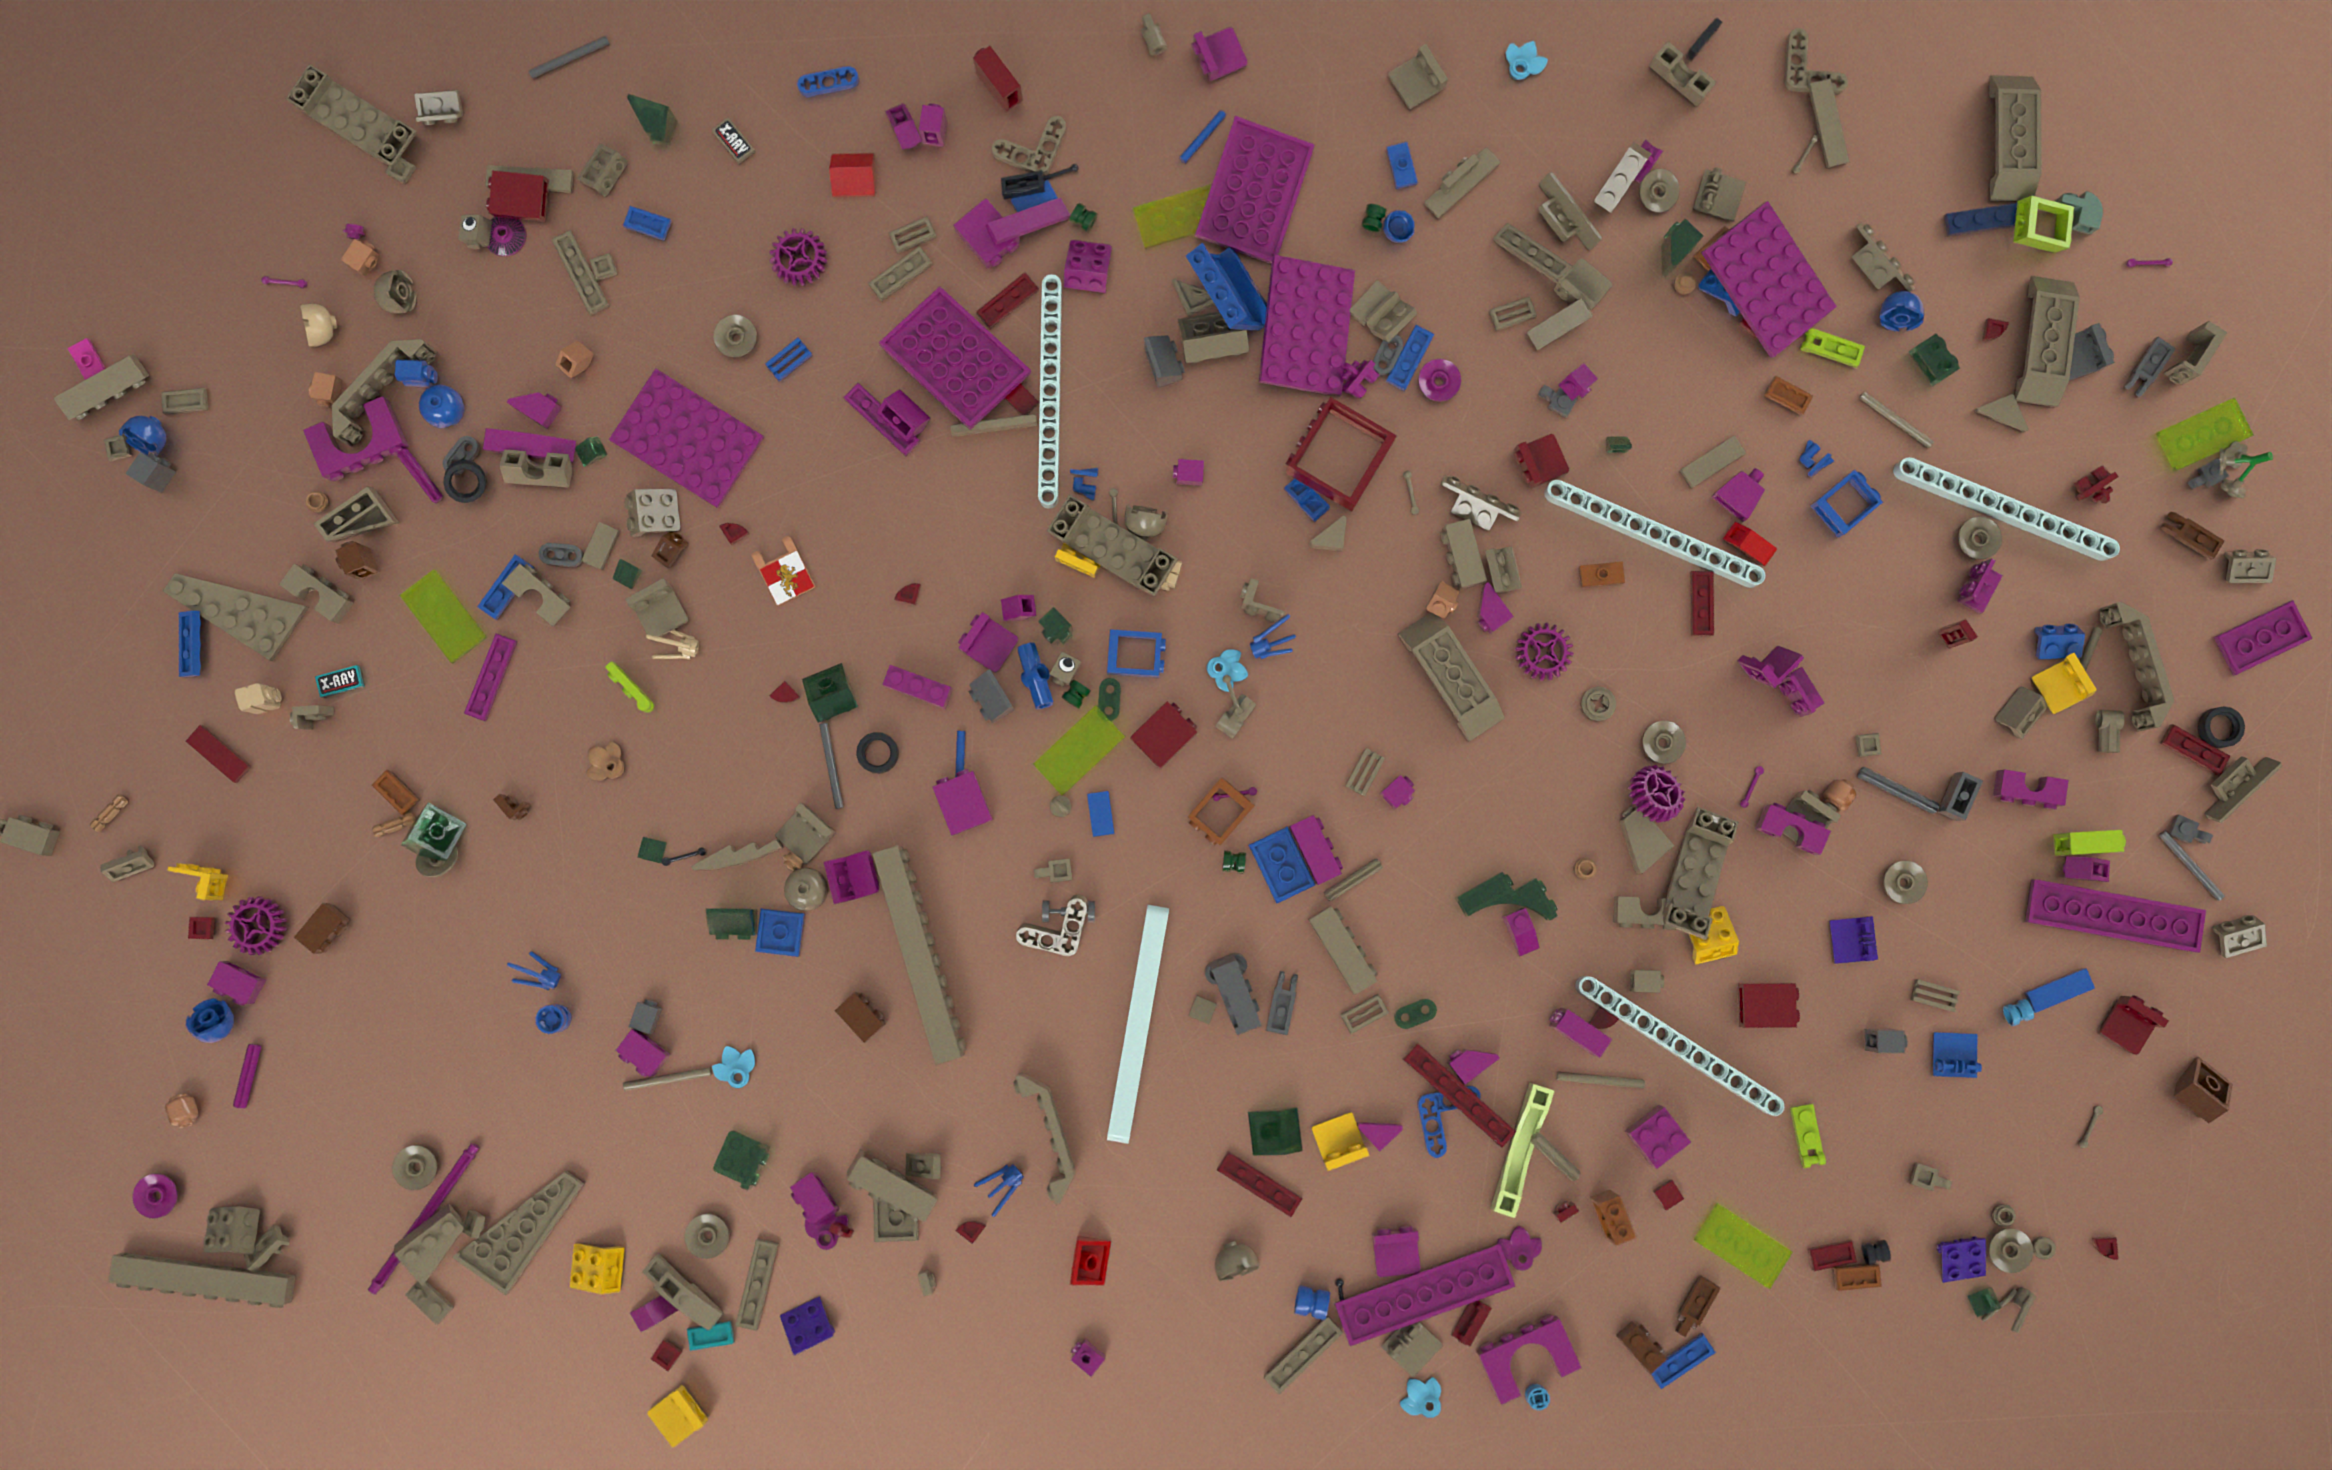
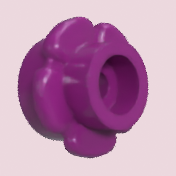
M346 224L345 230H343L347 234V238L360 240V236H365L363 233L364 227L360 225Z

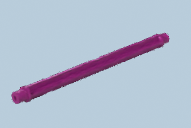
M471 1143L467 1149H464L463 1154L451 1172L446 1176L405 1236L433 1216L472 1159L476 1157L475 1154L480 1148L478 1145ZM394 1251L376 1277L372 1279V1283L368 1288L370 1293L377 1294L379 1289L384 1287L385 1282L400 1262L394 1255Z

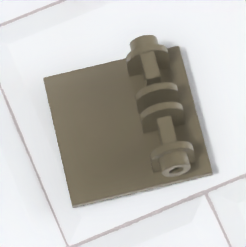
M1714 168L1713 171L1706 169L1693 209L1734 222L1746 182L1723 175L1720 168Z
M1416 1322L1397 1329L1381 1347L1414 1378L1443 1344L1420 1322Z

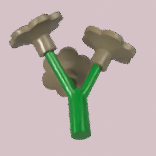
M2235 441L2225 448L2224 451L2223 448H2220V475H2223L2226 466L2239 468L2242 463H2250V465L2235 480L2223 479L2221 488L2227 491L2230 496L2243 499L2246 496V489L2242 487L2244 479L2256 464L2273 460L2272 452H2267L2256 456H2248L2246 453L2247 446Z

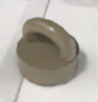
M1056 796L1050 802V810L1053 815L1064 817L1071 811V802L1065 796Z

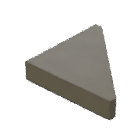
M1176 279L1172 280L1188 317L1215 305L1207 290L1188 285Z
M2014 394L1975 409L1976 413L1988 416L1992 420L2006 426H2012L2021 430V432L2029 430Z

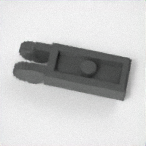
M2156 337L2133 370L2132 376L2124 387L2126 389L2132 388L2137 379L2141 378L2144 382L2135 393V395L2141 397L2150 384L2154 383L2176 348L2160 337Z
M1280 971L1277 986L1274 988L1266 1031L1288 1035L1296 997L1295 989L1298 975L1293 974L1291 977L1290 991L1283 990L1282 984L1285 979V972Z

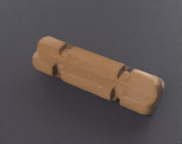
M117 795L112 800L113 803H109L97 815L98 818L93 819L90 823L91 828L100 832L106 826L105 823H109L120 812V808H124L128 804V800L124 796Z
M409 813L404 815L403 818L398 817L383 824L375 825L372 827L375 837H381L386 835V833L390 834L404 829L406 826L415 825L416 818L414 814Z

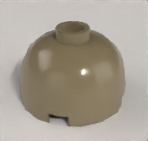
M402 270L388 271L376 280L374 298L386 312L402 314L414 309L416 291L412 292L410 285L413 282L407 273Z
M1127 505L1125 525L1131 533L1136 534L1137 537L1144 541H1148L1149 537H1156L1162 533L1167 523L1168 513L1162 511V514H1157V509L1133 505L1132 509Z
M797 869L785 881V898L791 906L798 910H815L827 898V880L816 869Z
M1236 1242L1225 1244L1223 1246L1224 1250L1219 1252L1215 1258V1270L1219 1281L1234 1279L1233 1276H1244L1257 1270L1260 1266L1254 1251L1249 1246L1244 1244L1237 1245Z

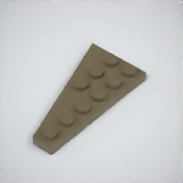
M176 573L163 590V592L189 609L200 611V616L270 661L275 659L309 608Z
M564 1172L452 1258L507 1295L584 1183L569 1172Z

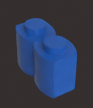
M396 360L395 377L397 381L403 382L405 386L431 387L434 383H437V371L432 366H429L426 361Z

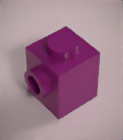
M1583 363L1571 372L1559 386L1573 401L1578 396L1581 398L1586 396L1592 390L1590 386L1598 378Z
M1178 459V465L1173 467V478H1177V484L1202 486L1204 461Z
M1015 595L1001 599L1003 621H1020L1037 616L1034 595Z
M1399 775L1379 794L1393 809H1396L1401 804L1407 805L1414 798L1411 795L1415 792L1412 788L1414 784L1407 776L1403 778Z
M1086 1339L1082 1343L1078 1341L1070 1351L1072 1353L1071 1361L1090 1377L1104 1362L1106 1356Z

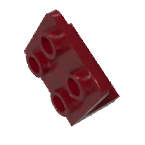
M1549 434L1530 443L1525 441L1518 444L1514 449L1516 462L1521 465L1523 478L1530 488L1569 472L1568 464L1554 434Z
M2132 995V997L2120 996L2101 1027L2100 1033L2131 1054L2138 1055L2154 1028H2165L2169 1020L2163 1017V1012L2154 1007H2147L2144 1005L2145 1001L2135 995Z

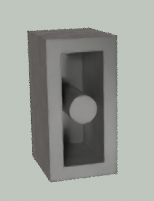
M140 452L125 474L142 485L162 493L176 471L170 468L171 463L153 453L146 455Z
M1966 772L1954 773L1937 812L1955 821L1966 820L1983 780Z
M1865 1029V1051L1905 1053L1908 1041L1903 1030Z

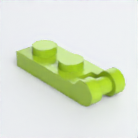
M1813 328L1805 332L1806 339L1800 347L1802 351L1814 353L1855 368L1859 366L1865 346ZM1814 339L1820 340L1819 346L1813 344Z
M611 661L605 668L609 671L607 674L609 678L615 683L619 681L624 687L622 691L630 699L634 697L638 701L637 707L639 710L647 713L652 712L654 703L615 662Z
M1810 1103L1790 1107L1802 1167L1809 1168L1813 1164L1825 1165L1826 1158L1822 1149L1814 1105ZM1814 1149L1815 1155L1809 1156L1807 1150Z

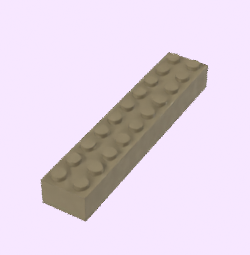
M897 845L872 853L935 1065L960 1058L965 1055L964 1051L967 1050L963 1037L959 1038L957 1030L960 1029V1024L957 1016L953 1017L951 1011L954 1008L951 995L947 996L945 988L948 987L944 974H940L938 968L942 966L938 953L934 954L932 948L935 945L932 932L928 933L926 928L929 921L926 912L921 911L920 904L923 901L920 892L915 891L913 883L917 881L914 871L909 870L907 864L910 862L908 851L903 849L902 846Z

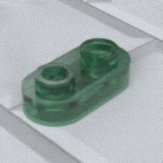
M1113 678L1103 680L1099 686L1098 714L1102 720L1107 722L1114 721L1120 712L1121 686ZM1113 686L1114 692L1107 693L1106 688ZM1111 707L1113 713L1107 715L1105 714V709Z
M1421 999L1399 1008L1394 1014V1021L1400 1028L1409 1029L1432 1020L1437 1013V1007L1433 1001ZM1426 1005L1429 1011L1423 1014L1421 1008ZM1406 1013L1408 1014L1409 1019L1408 1021L1403 1022L1401 1020L1402 1014Z

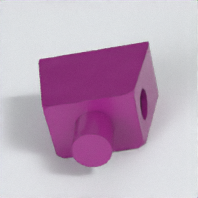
M1754 468L1749 475L1741 471L1711 497L1743 523L1751 516L1765 491L1758 484L1764 477V474L1757 468Z

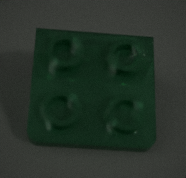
M730 1131L716 1159L713 1170L741 1183V1188L749 1190L753 1186L756 1187L760 1180L761 1174H759L762 1166L765 1167L769 1160L770 1154H768L770 1147L736 1131Z

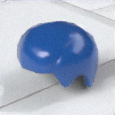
M1395 210L1385 218L1383 231L1390 241L1402 243L1414 235L1415 223L1412 216L1406 211Z

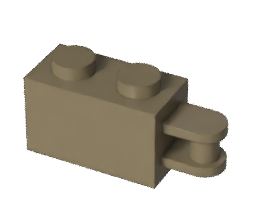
M19 815L18 818L9 817L8 820L0 818L1 843L38 855H52L60 831L52 829V824L39 821V824L32 822L33 818Z

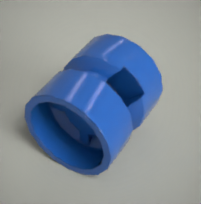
M564 1005L544 1006L536 1014V1025L543 1033L562 1032L571 1023V1013Z
M1299 1285L1294 1314L1307 1316L1311 1313L1312 1317L1325 1320L1329 1307L1330 1291L1317 1290L1313 1293L1311 1287Z

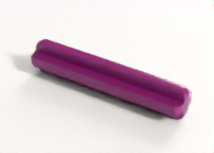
M403 448L402 452L397 453L398 458L430 500L434 503L441 501L443 495L409 450Z
M248 1044L233 1102V1107L244 1109L247 1107L261 1050L260 1045Z

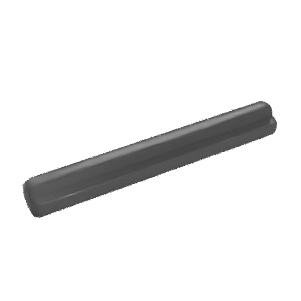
M1861 767L1858 772V778L1931 814L1936 813L1939 808V803L1866 767Z

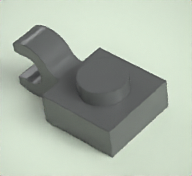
M1546 385L1538 393L1540 397L1550 401L1547 408L1565 418L1568 417L1578 399L1575 398L1572 401L1561 388L1554 392L1553 389Z
M2216 458L2198 468L2199 476L2187 483L2191 489L2199 487L2204 483L2209 488L2229 477V474L2224 469L2223 475H2220V460Z
M2181 815L2175 816L2168 832L2170 836L2186 843H2191L2195 839L2206 844V842L2210 843L2213 837L2208 832L2198 830V822Z

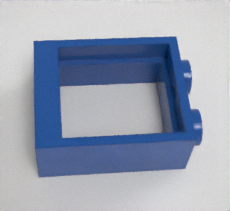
M1856 470L1847 474L1810 505L1837 538L1845 535L1883 503L1879 492L1871 488L1866 483L1867 479ZM1849 481L1869 506L1846 524L1826 500Z
M1110 629L1107 674L1159 678V673H1164V660H1160L1161 651L1165 652L1166 639L1162 638V633ZM1119 637L1156 639L1154 670L1117 668Z

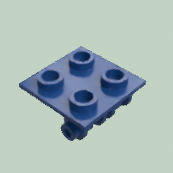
M1933 1032V1076L1977 1078V1072L1982 1070L1981 1063H1977L1978 1034Z

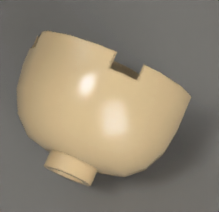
M319 304L300 305L309 347H316L329 342L333 337V329L337 328L335 316H330L328 310Z

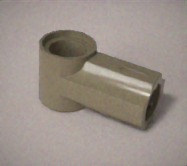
M1243 694L1237 699L1239 707L1244 711L1243 715L1240 717L1236 716L1233 704L1215 726L1231 739L1235 737L1244 725L1245 719L1256 706L1250 698Z
M2098 710L2095 716V724L2097 729H2099L2098 752L2119 753L2120 730L2124 726V713L2116 710Z

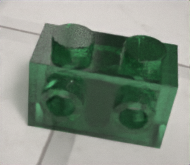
M1937 333L1909 351L1932 387L1960 369L1957 358L1948 351L1945 340L1939 337Z
M1055 607L1038 621L1043 629L1042 635L1050 644L1053 642L1057 645L1061 642L1065 644L1073 636L1072 625Z

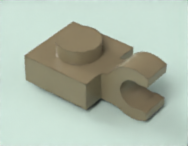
M1070 858L1048 861L1049 868L1034 869L1035 878L1050 876L1051 883L1072 880Z
M1915 1163L1910 1184L1931 1191L1934 1190L1935 1185L1950 1190L1952 1181L1938 1177L1939 1170Z

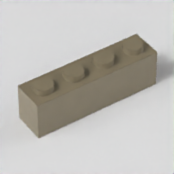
M133 353L53 399L68 420L74 417L80 420L89 415L87 410L95 407L98 410L108 404L106 401L108 398L113 396L115 399H118L127 393L126 388L133 386L135 389L146 383L144 378L148 377L149 374Z
M1330 906L1308 920L1352 993L1356 995L1377 982L1375 976L1378 973L1372 964L1367 965L1364 957H1366L1364 950L1360 945L1356 947L1352 940L1355 936L1349 926L1345 928L1341 920L1344 918L1338 908L1333 909Z

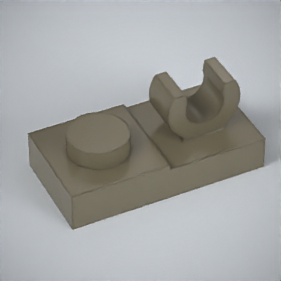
M138 846V852L134 853L128 850L127 856L113 859L101 864L100 867L101 872L109 880L115 882L153 868L154 862L147 855V851L142 846Z
M273 1225L255 1243L254 1254H244L247 1270L255 1273L267 1262L273 1253H282V1244L290 1245L288 1237L282 1235L279 1226Z
M417 1281L405 1294L436 1325L454 1308L427 1281L423 1286Z

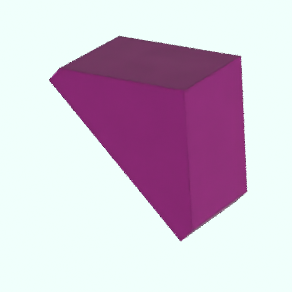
M1357 1122V1127L1379 1151L1403 1130L1401 1124Z
M660 1295L630 1314L639 1331L643 1332L677 1312L678 1309Z

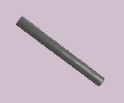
M604 36L529 70V73L533 79L610 43L607 37Z
M828 723L819 724L835 809L844 808Z
M2166 830L2159 834V837L2216 900H2222L2225 895Z

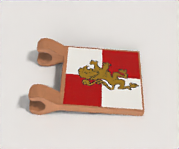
M790 536L782 539L789 553L768 563H765L759 551L751 554L777 606L816 588Z

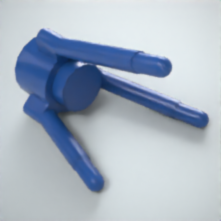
M1289 614L1261 634L1253 637L1254 641L1250 642V647L1256 659L1293 652L1291 648L1271 651V647L1296 638L1295 634L1269 643L1267 638L1262 639L1290 618Z
M532 951L529 952V955L548 970L543 969L540 974L519 965L507 963L508 967L539 978V982L512 979L513 983L539 987L549 991V989L554 990L561 977V974L557 972L558 968L551 966Z
M1014 1164L1010 1167L1006 1165L1001 1170L974 1183V1186L978 1187L1004 1174L1001 1177L1004 1181L988 1194L989 1198L993 1197L1006 1185L1009 1187L1013 1185L993 1211V1217L1001 1210L1016 1188L1022 1184L1020 1180L1024 1176Z

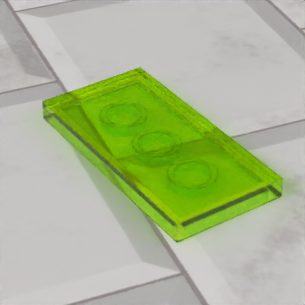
M1212 184L1133 207L1144 248L1148 249L1195 235Z
M2235 397L2156 433L2174 471L2219 452L2220 448L2225 449L2232 442H2241L2254 436Z
M435 569L399 595L452 664L487 638Z
M1095 705L1033 764L1063 796L1126 736Z
M1716 1203L1694 1241L1768 1289L1772 1287L1793 1253L1718 1203Z

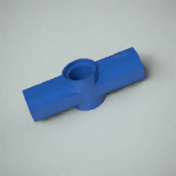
M1030 642L1017 647L1024 670L1021 673V680L1025 687L1030 689L1035 708L1043 709L1052 706L1053 699L1047 683L1050 673L1048 668L1041 663L1035 643Z

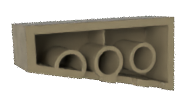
M860 1149L847 1171V1180L850 1181L849 1185L857 1190H861V1188L869 1192L868 1195L877 1201H880V1199L887 1201V1205L895 1211L901 1209L907 1212L906 1216L913 1221L918 1222L921 1220L925 1222L938 1199L937 1194L913 1180L906 1181V1177L897 1170H886L887 1166L877 1158L871 1160L866 1158L867 1152Z

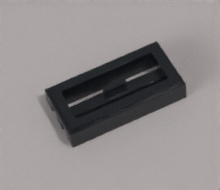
M1715 18L1689 49L1686 58L1692 62L1718 31L1723 23L1721 20Z
M1043 171L1001 178L1003 199L1045 192Z

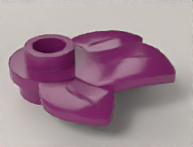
M834 1213L818 1225L812 1224V1222L808 1223L805 1220V1231L808 1236L816 1239V1243L821 1249L829 1250L837 1244L838 1237H840L829 1232L831 1224L834 1221H838L848 1226L847 1215L836 1217ZM825 1234L830 1236V1242L824 1240Z
M1521 1226L1515 1228L1510 1240L1498 1239V1244L1501 1245L1505 1259L1511 1260L1513 1267L1519 1271L1528 1270L1533 1264V1259L1542 1250L1541 1239H1530L1528 1232ZM1521 1255L1525 1256L1526 1262L1520 1263L1518 1257Z

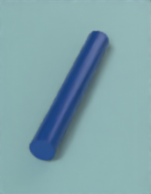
M1222 110L1214 116L1179 158L1182 162L1186 163L1226 117Z
M957 731L955 778L957 777L956 773L964 770L966 731Z

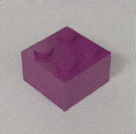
M1661 1105L1655 1107L1625 1131L1648 1163L1656 1169L1692 1143L1667 1109Z

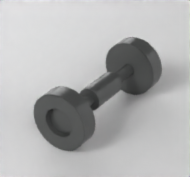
M1043 900L1042 922H1049L1050 914L1065 916L1067 907L1050 909V901ZM1088 901V910L1086 912L1088 914V923H1095V901ZM1075 907L1074 914L1076 915L1079 909Z

